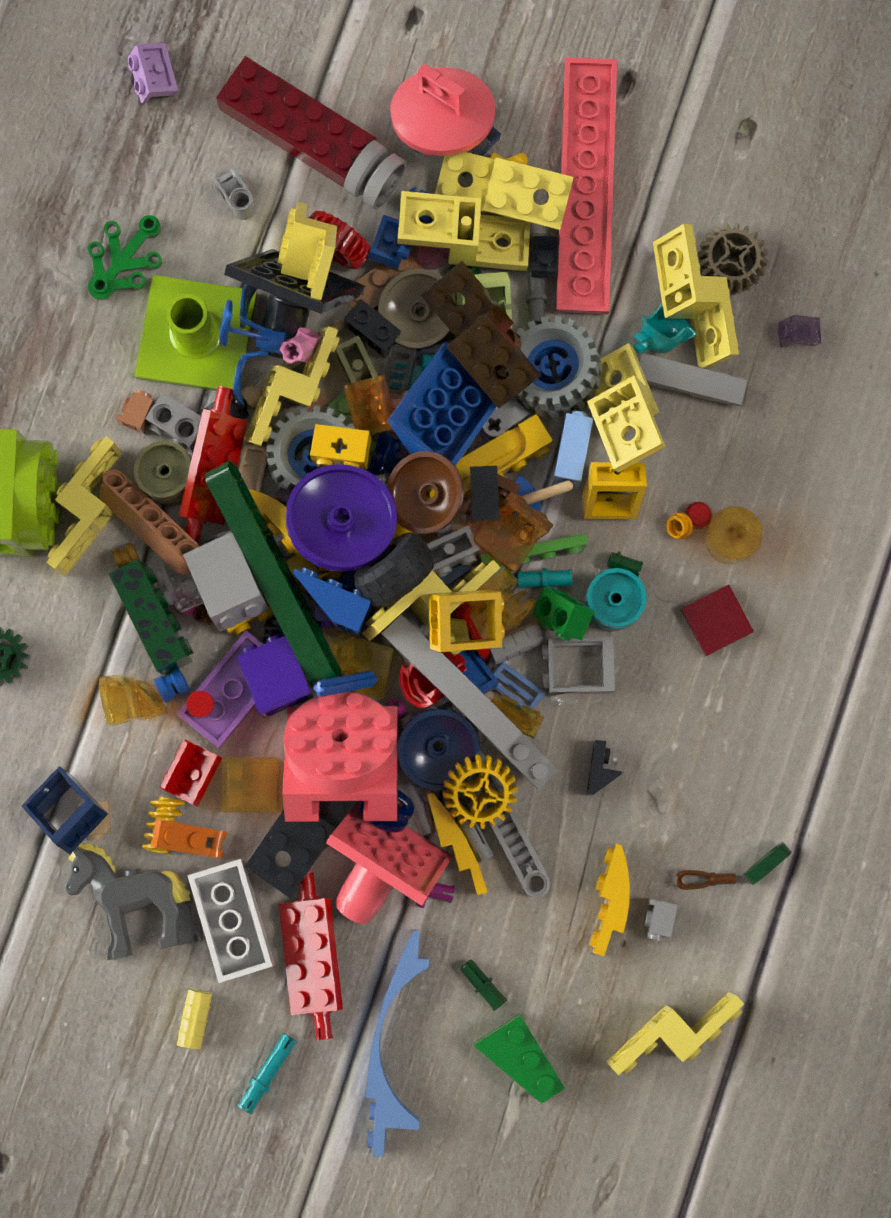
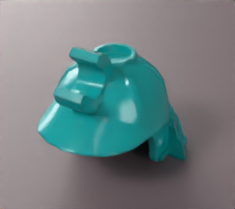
M661 303L660 307L652 315H641V331L634 335L638 343L634 344L633 348L639 354L644 353L648 349L654 353H667L680 343L694 338L698 332L686 319L665 318L663 303Z

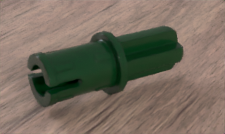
M472 959L462 965L460 970L476 988L475 993L479 992L492 1007L493 1011L497 1010L507 1001L506 997L491 982L492 978H488Z

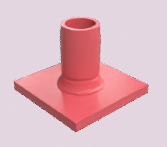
M358 801L331 834L326 844L356 862L336 897L335 904L337 909L348 919L360 924H367L380 910L393 888L422 906L453 856L398 820L364 821V801Z

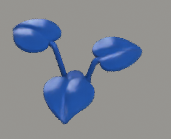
M248 284L243 286L240 298V328L245 329L247 325L259 330L258 333L230 326L231 317L233 316L232 300H227L223 310V322L219 334L221 346L227 345L228 334L231 332L257 338L256 348H261V351L241 355L236 367L233 381L234 396L237 402L244 406L241 395V381L246 361L249 358L258 356L268 357L269 352L282 354L280 348L282 343L286 341L285 332L272 331V329L262 327L247 319L251 299L258 290V288Z

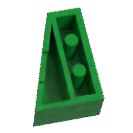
M520 1013L473 1042L475 1048L541 1104L565 1089Z

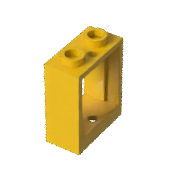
M591 462L582 493L583 518L637 519L647 488L645 463H635L620 471L619 475H616L611 462ZM598 491L632 492L631 494H597Z
M477 590L429 594L430 649L438 652L502 647L505 630L502 624L504 600L501 592ZM486 600L487 639L451 642L450 603Z

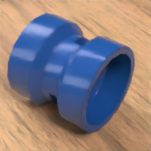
M179 667L171 670L170 674L165 677L159 676L154 679L156 687L165 703L172 701L174 696L178 694L184 695L190 692L188 683Z

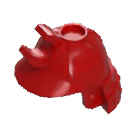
M450 651L441 652L462 673L467 670L464 665L466 660L460 653L454 656ZM402 664L399 682L407 701L415 707L425 708L433 706L441 698L446 697L412 664L410 666Z

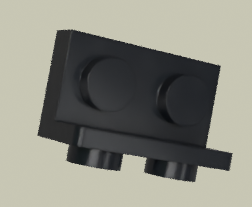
M362 299L344 317V327L355 336L359 335L364 343L385 359L392 351V344L401 334L399 328Z

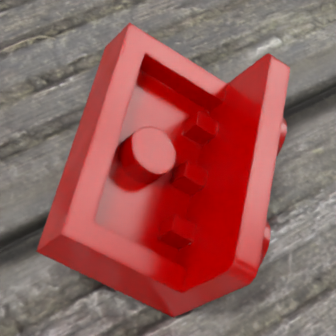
M184 740L176 752V757L169 771L164 775L160 788L198 807L222 757L188 740Z

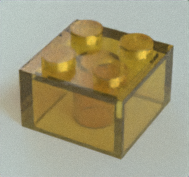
M222 757L221 812L279 813L280 759L278 757Z

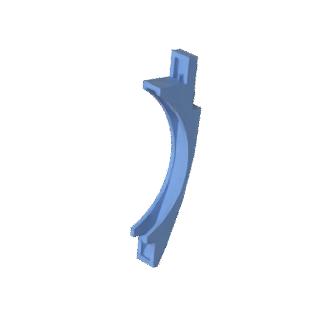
M420 930L413 931L401 955L383 1000L371 1046L365 1098L376 1099V1103L370 1102L369 1115L370 1120H375L374 1131L368 1132V1148H373L372 1156L384 1157L386 1128L419 1130L420 1118L400 1101L387 1080L381 1060L380 1038L384 1017L395 996L408 981L429 968V958H418Z

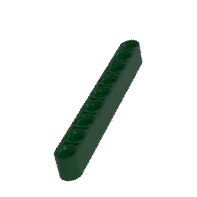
M228 460L205 474L207 485L309 683L314 688V685L319 680L342 676L341 668L237 466Z

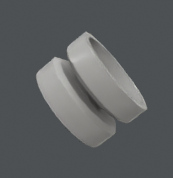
M373 140L362 150L350 168L344 182V190L355 197L363 194V203L377 210L389 199L405 172L407 161L395 153L387 156V147Z

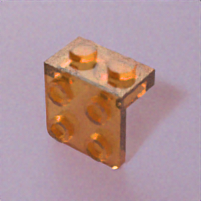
M511 491L499 500L500 521L484 522L473 540L478 547L505 568L515 572L520 568L536 542L548 534L554 524L548 520L545 514L536 511L528 505L522 496Z

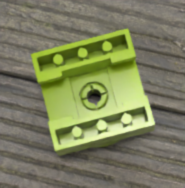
M0 429V557H34V550H48L50 546L55 545L56 524H61L62 518L61 508H58V502L55 501L57 498L56 493L62 485V482H58L57 475L59 463L58 450H54L53 444L48 440H26L17 429Z

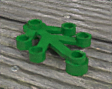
M146 215L140 220L139 231L122 252L119 240L121 229L118 223L109 221L104 225V232L109 240L111 266L106 272L104 271L102 260L105 254L103 245L97 241L91 242L88 245V253L92 257L94 276L88 282V291L93 298L97 300L108 299L116 290L130 288L141 290L146 285V279L140 272L132 273L129 278H115L122 271L143 268L155 270L161 267L162 258L159 253L154 251L149 252L146 257L131 259L147 238H155L160 234L161 225L155 216ZM147 222H153L152 228H145ZM110 227H116L115 233H108ZM94 247L101 248L98 254L92 253ZM152 257L158 258L156 264H150L149 260ZM140 277L142 282L138 285L134 284L133 280ZM100 282L105 283V287L102 290L96 289L97 284Z

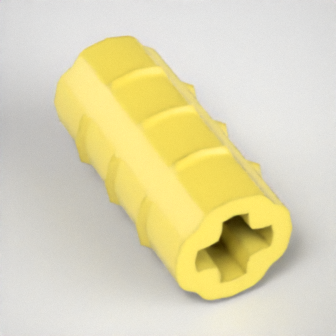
M188 989L177 1041L178 1046L201 1049L206 1022H208V1012L211 1008L212 993Z

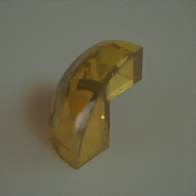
M125 675L100 677V696L107 725L112 727L136 719L144 721L168 714L160 696L143 681Z

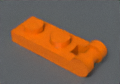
M156 819L151 847L222 859L223 851L221 847L223 840H226L227 832ZM207 837H212L210 848H205Z

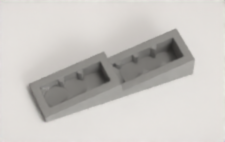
M646 353L641 354L639 363L649 386L688 393L690 397L742 407L748 380Z

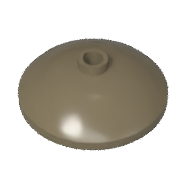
M427 269L407 270L395 276L384 288L379 300L378 312L401 330V334L395 340L396 343L407 348L422 349L439 343L450 333L447 326L421 297L423 292L442 277L438 273ZM453 293V301L457 304L456 295ZM424 308L425 314L421 317L417 316V311Z

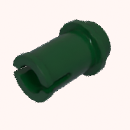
M620 551L617 553L612 552L607 563L608 568L629 570L636 576H639L638 572H641L643 565L642 561L623 556Z

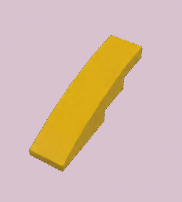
M433 793L427 794L441 848L452 845L459 871L470 869L476 894L488 893L479 864L467 839L451 814Z

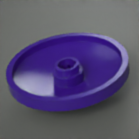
M328 465L308 473L292 490L286 508V528L294 547L311 563L333 571L357 570L375 562L385 553L392 542L397 524L396 506L387 487L370 472L351 465Z

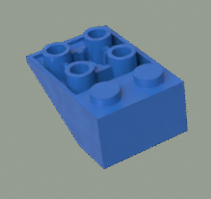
M302 568L301 571L294 569L293 574L297 582L333 626L360 638L373 608L371 602L365 599L356 589H353L351 593L344 590L343 584L329 578L327 582L320 580L317 577L318 574L309 569Z

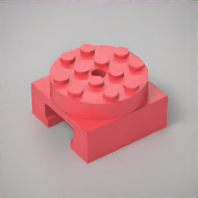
M344 692L324 697H315L300 707H288L287 724L284 730L285 759L282 792L285 822L319 821L320 801H364V821H397V706H382L375 700L359 693Z

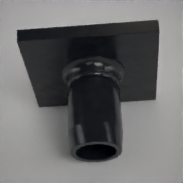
M275 249L227 264L224 273L225 276L270 293L262 327L272 329V331L285 332L286 340L295 337L300 327L306 328L310 310L320 314L363 296L366 287L363 284L329 271L322 299L311 298V288L307 287L308 280L281 273L282 264H278L280 251ZM269 352L268 354L270 356L283 359V354Z

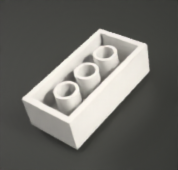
M244 859L187 875L219 983L275 965L247 868L244 867L246 865Z

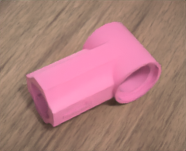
M300 327L295 337L282 343L280 351L283 354V360L291 364L296 361L310 363L321 339L320 335L310 329Z

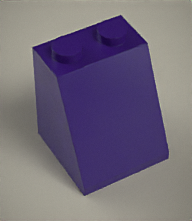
M281 633L266 639L267 644L257 647L256 644L242 649V654L237 656L257 710L264 719L284 711L288 707H293L314 698L305 674L286 636L282 637Z

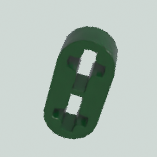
M781 842L753 864L743 875L754 885L783 862L792 852L784 842Z

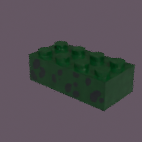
M137 559L109 573L156 671L166 676L170 674L171 670L177 667L182 668L192 663L190 655L194 653L193 649L184 636L180 637L178 631L182 630V627L176 616L172 612H168L166 607L170 606V603L165 593L160 588H156L155 583L158 582V579L153 569L148 564L143 565Z

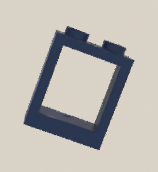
M60 766L49 775L46 781L21 806L52 842L68 854H71L108 815L104 808L78 780ZM72 787L85 802L57 830L44 814Z

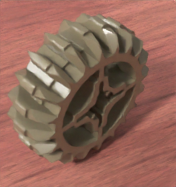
M726 223L723 226V231L717 226L714 228L713 234H706V241H701L699 246L701 251H698L697 256L701 259L699 261L700 269L704 270L700 275L727 277L730 293L732 288H734L735 292L740 294L742 286L749 291L752 288V283L757 285L760 282L759 276H764L766 270L763 267L768 265V259L764 257L767 256L768 249H761L765 243L764 240L756 241L758 233L753 232L750 235L748 233L749 226H745L742 231L739 230L740 226L738 223H735L733 229ZM731 241L738 242L743 246H736ZM719 244L722 257L714 264L712 250ZM751 254L753 266L746 273L743 260L746 259L747 255ZM729 255H732V257L735 256L738 259L736 262H733V260L731 262L727 258ZM729 271L733 276H728L722 272Z

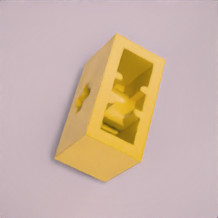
M315 424L310 457L313 463H316V466L320 468L328 465L343 464L367 470L371 445L370 432ZM340 446H344L345 449H342L341 453L338 454L336 450H339Z

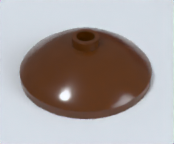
M422 451L405 457L393 469L387 484V489L391 493L396 506L397 523L410 532L419 534L438 532L447 527L456 518L462 506L464 486L459 470L452 461L435 452ZM432 490L435 491V497L433 499L430 498V492Z

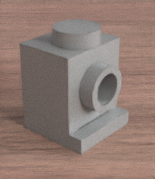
M648 899L647 904L652 905L651 910H646L643 924L647 926V938L663 941L664 936H672L678 905Z

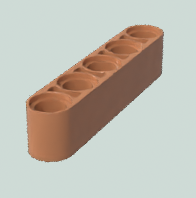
M118 470L106 471L103 474L99 490L101 501L174 571L182 575L191 574L183 554L200 546L124 473Z

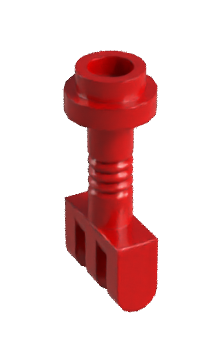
M466 603L459 605L453 611L454 615L452 617L466 621L468 635L471 640H482L483 637H481L470 617L474 612L472 607H468ZM489 648L475 649L483 661L489 660Z

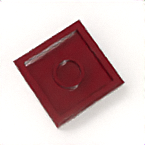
M730 585L680 609L705 657L754 632Z

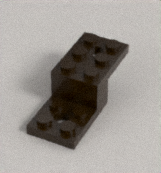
M463 261L459 262L421 294V297L455 336L447 348L498 409L540 377L541 374L506 333L514 322ZM453 293L462 294L465 298V304H456L452 298ZM496 366H505L509 371V376H500L496 372Z

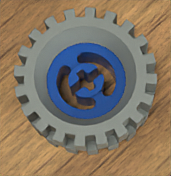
M548 316L541 317V324L536 325L534 320L527 323L529 330L525 332L520 328L517 331V336L521 339V351L541 375L517 394L516 398L521 403L523 402L525 408L530 412L535 409L537 415L545 417L546 411H549L551 418H559L558 411H564L565 415L566 413L572 414L571 408L577 406L580 411L585 407L583 399L586 397L590 400L595 396L593 387L599 389L601 383L599 376H602V367L594 340L591 335H588L587 330L582 325L578 328L576 321L570 318L567 324H565L562 316H555V321L550 322ZM552 355L557 366L556 371L560 380L559 383H555L552 374V366L548 358ZM506 369V376H509V371ZM546 380L549 384L543 383L541 381Z
M313 405V412H307L306 406L299 408V415L294 416L293 412L290 411L285 414V423L279 420L275 424L276 432L271 431L269 436L270 445H267L266 452L274 484L277 483L278 490L282 494L288 493L289 498L294 487L308 474L307 472L320 468L310 459V453L306 447L302 453L303 459L296 461V456L301 448L310 444L311 450L315 424L355 429L352 423L347 424V418L343 414L336 417L335 410L327 407L326 413L321 412V407ZM340 446V449L336 450L338 454L341 453V450L345 449V447Z

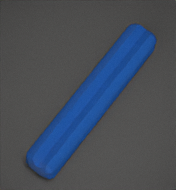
M365 671L319 680L314 685V690L319 697L373 687L374 683H377V677H375L373 671Z

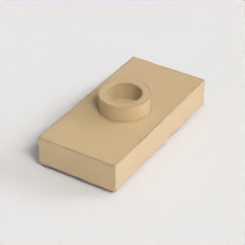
M243 443L238 470L248 489L261 493L268 463L267 447Z

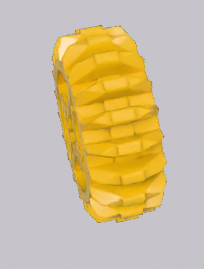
M477 754L475 755L476 762L471 763L470 758L465 757L466 765L462 766L461 763L456 762L455 767L458 772L449 770L448 776L452 780L444 781V786L448 788L443 791V797L448 799L445 802L446 808H453L450 812L452 817L460 815L458 819L460 824L465 823L469 819L470 828H474L476 822H479L480 828L484 829L486 821H489L490 825L494 827L496 825L494 818L498 817L501 821H504L503 811L507 813L512 812V807L508 803L513 804L517 801L516 797L512 795L518 791L517 786L511 785L516 781L514 775H508L510 772L508 766L501 768L502 762L500 759L491 764L492 758L490 755H487L485 761L481 762V757ZM479 773L475 780L464 781L468 776ZM489 774L494 775L500 780L502 792L496 791L495 787L489 786ZM483 785L485 792H481L477 799L475 791H479ZM458 791L463 792L465 796L472 799L471 809L465 807L460 802ZM486 803H496L492 807L486 810H482L483 806Z

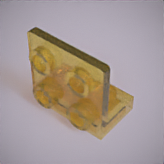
M349 633L333 638L331 650L341 668L342 676L373 671L375 677H377V683H374L373 687L353 691L378 699L385 698L395 648L375 641H369L362 637L359 638Z

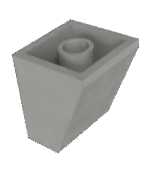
M232 532L183 554L208 614L220 632L269 610L267 600Z

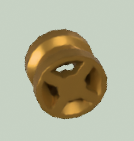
M132 542L127 543L125 548H116L111 551L118 568L137 559L140 560Z

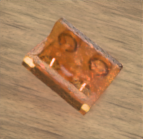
M384 375L344 385L346 400L355 429L369 431L370 434L393 429L387 421L394 410Z

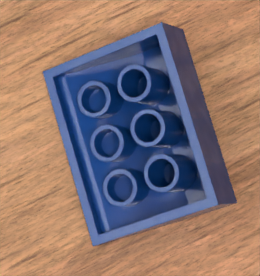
M444 342L387 421L410 454L422 451L435 452L445 456L456 466L497 406L447 348L448 343Z

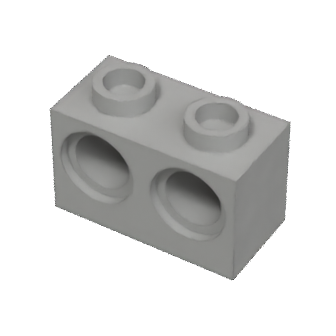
M162 392L145 417V420L150 425L148 429L159 437L165 434L172 439L171 442H175L184 449L187 448L193 452L201 416ZM169 412L172 414L168 422H159V417L162 413ZM186 426L194 428L193 434L189 437L181 436V431Z

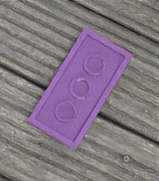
M245 630L196 690L205 691L213 697L214 709L212 713L205 718H197L188 712L186 703L177 713L178 716L219 749L255 706L237 656L242 654V649L250 645L256 644L257 647H260L264 644L247 630Z

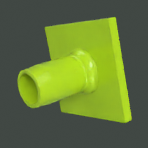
M153 275L135 378L217 391V386L233 389L236 367L241 355L248 352L250 337L229 332L227 345L221 346L219 334L223 322V310L227 300H232L233 316L231 317L230 326L241 329L240 298L243 288ZM257 291L251 299L247 319L253 322ZM246 325L245 329L241 330L251 332L252 327Z

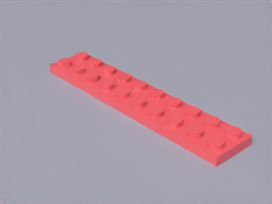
M565 57L561 174L574 177L561 229L559 230L556 312L609 314L617 59Z

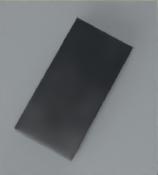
M497 466L470 467L472 522L500 521Z

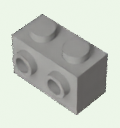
M469 525L427 544L434 554L435 564L432 570L439 578L452 572L451 568L461 564L462 567L473 564L477 561L476 557L480 556V549Z

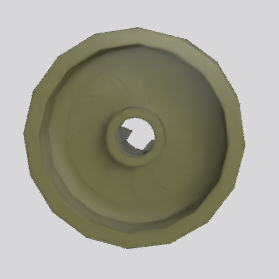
M165 440L153 442L143 448L136 458L133 469L135 481L141 490L155 503L168 507L181 505L192 458L183 447L175 442Z

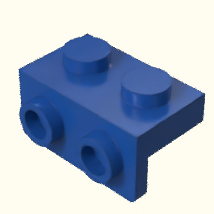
M383 214L368 257L370 260L396 269L399 268L401 259L407 261L412 246L397 244L398 219Z

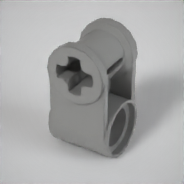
M234 166L230 168V172L222 177L211 179L217 192L237 218L247 220L254 215L256 206L252 194ZM240 201H248L245 207H237Z
M514 397L501 408H495L481 428L480 435L483 440L490 442L508 430L511 431L516 428L518 424L524 422L530 416V413ZM489 425L491 427H494L496 425L498 427L497 431L494 429L489 431Z

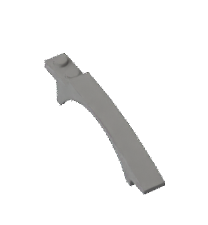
M400 614L381 633L409 663L433 683L482 732L513 768L519 770L536 789L540 790L558 772L522 732L441 652L430 649V641L404 616Z

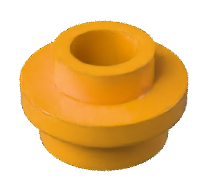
M678 512L670 516L666 528L670 536L684 539L691 534L693 525L688 515Z

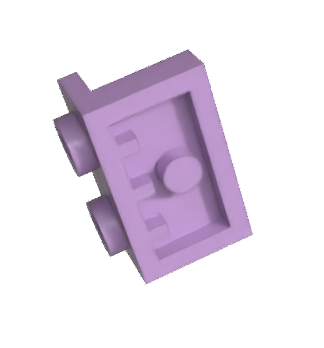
M136 44L128 56V67L133 71L135 79L134 88L136 94L140 97L141 103H147L151 97L176 95L178 88L166 44Z

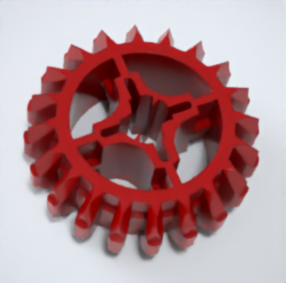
M315 211L308 217L309 219L337 226L336 244L332 258L334 262L348 269L355 270L365 263L370 253V246L366 239L355 231L353 227L325 211Z

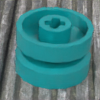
M613 568L603 571L594 578L586 591L584 603L595 611L591 619L592 623L603 630L614 632L625 630L637 621L645 609L647 596L645 586L638 576L629 570ZM612 595H616V599L621 602L613 603L611 600Z

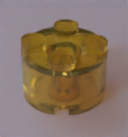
M729 506L719 511L707 525L705 530L707 550L715 560L723 564L741 563L747 560L759 548L762 541L763 526L755 514L748 509ZM732 531L737 533V538L734 541L730 539Z

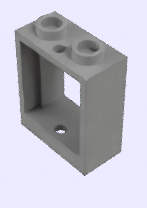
M583 637L582 640L571 638L570 641L561 638H548L547 645H542V661H547V672H543V688H548V695L568 693L606 694L615 691L613 637ZM601 647L602 685L556 686L555 648Z

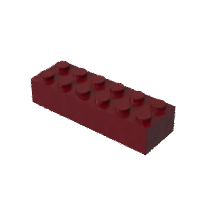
M244 56L216 97L219 110L343 188L346 176L356 158L373 140L377 141L375 136L247 56Z

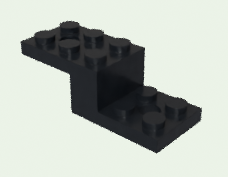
M320 801L319 821L285 822L283 809L244 867L291 898L322 851L329 846L326 842L358 801ZM280 851L289 853L291 857V862L286 867L280 866L276 861V856Z

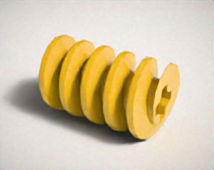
M156 796L159 798L158 800L150 801V805L155 807L156 811L148 812V816L155 820L145 825L153 831L143 836L150 843L143 844L141 848L146 851L173 855L166 849L151 847L155 822L157 819L180 823L174 818L183 816V812L176 809V807L185 805V801Z

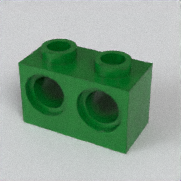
M544 586L532 616L541 621L539 624L541 627L550 631L555 630V636L570 641L571 638L583 639L595 611L564 591Z

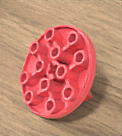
M423 64L418 69V73L409 77L399 86L393 96L390 108L392 125L398 137L409 147L427 156H449L472 150V148L486 138L495 120L494 97L488 86L481 79L461 69L450 67L431 68L426 64Z

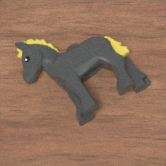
M81 843L72 852V855L69 856L68 859L72 862L65 887L67 893L71 896L79 895L85 886L91 883L95 898L108 917L111 943L108 948L107 961L133 955L125 915L152 904L159 908L164 919L163 932L158 940V949L179 945L178 922L181 928V945L203 941L193 921L191 907L185 903V901L191 900L189 896L190 891L184 888L186 883L176 873L172 871L141 873L140 869L125 871V877L118 878L115 866L112 865L111 857L106 855L103 848L100 849L98 845L93 846L92 843Z

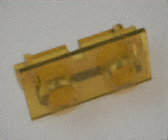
M495 693L491 702L522 734L534 739L544 719V716L540 715L541 712L524 704L521 710L516 709L517 701L502 693L501 695Z

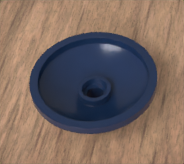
M431 709L413 717L403 728L398 740V759L404 773L415 784L429 790H447L448 788L444 786V781L452 780L448 776L449 770L458 772L455 764L459 762L462 766H465V757H469L471 763L476 762L475 755H480V742L474 727L465 717L447 709ZM436 741H440L443 743V746L440 749H435L433 744Z

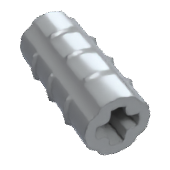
M534 621L512 632L510 631L505 634L502 640V647L489 648L490 657L494 664L498 665L504 661H509V659L544 644L545 640L538 624Z

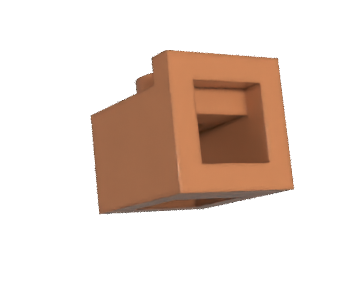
M137 389L136 393L133 392L131 398L127 397L122 406L123 416L119 414L116 416L118 423L145 434L148 427L145 417L155 404L153 399H151L152 395Z

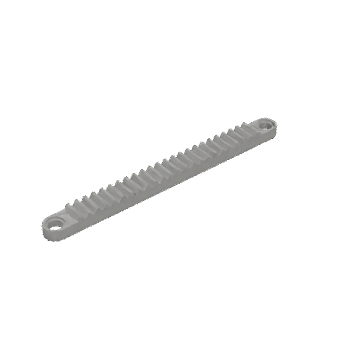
M406 608L403 611L406 619L421 633L410 610ZM404 658L406 664L410 666L411 663ZM447 697L441 698L433 706H429L430 710L447 709L465 717ZM480 746L481 762H484L486 756ZM479 773L472 774L467 781L475 780ZM489 774V786L495 787L496 791L502 792L498 779L494 775ZM483 785L479 791H475L477 799L481 792H485ZM488 802L483 806L482 810H486L496 803ZM513 808L511 813L503 811L505 820L501 821L498 817L494 818L496 825L494 827L491 826L524 891L531 897H542L550 889L549 877ZM533 876H540L544 880V887L539 892H533L529 888L528 883Z

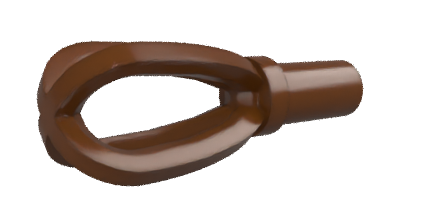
M685 870L677 874V885L682 890L736 884L735 873L715 874V872ZM685 875H696L708 878V881L695 885H686L682 882V878Z

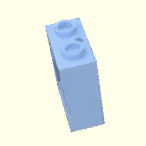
M572 411V414L566 413L552 485L571 481L573 483L572 490L578 491L582 480L593 418L588 417L587 413Z

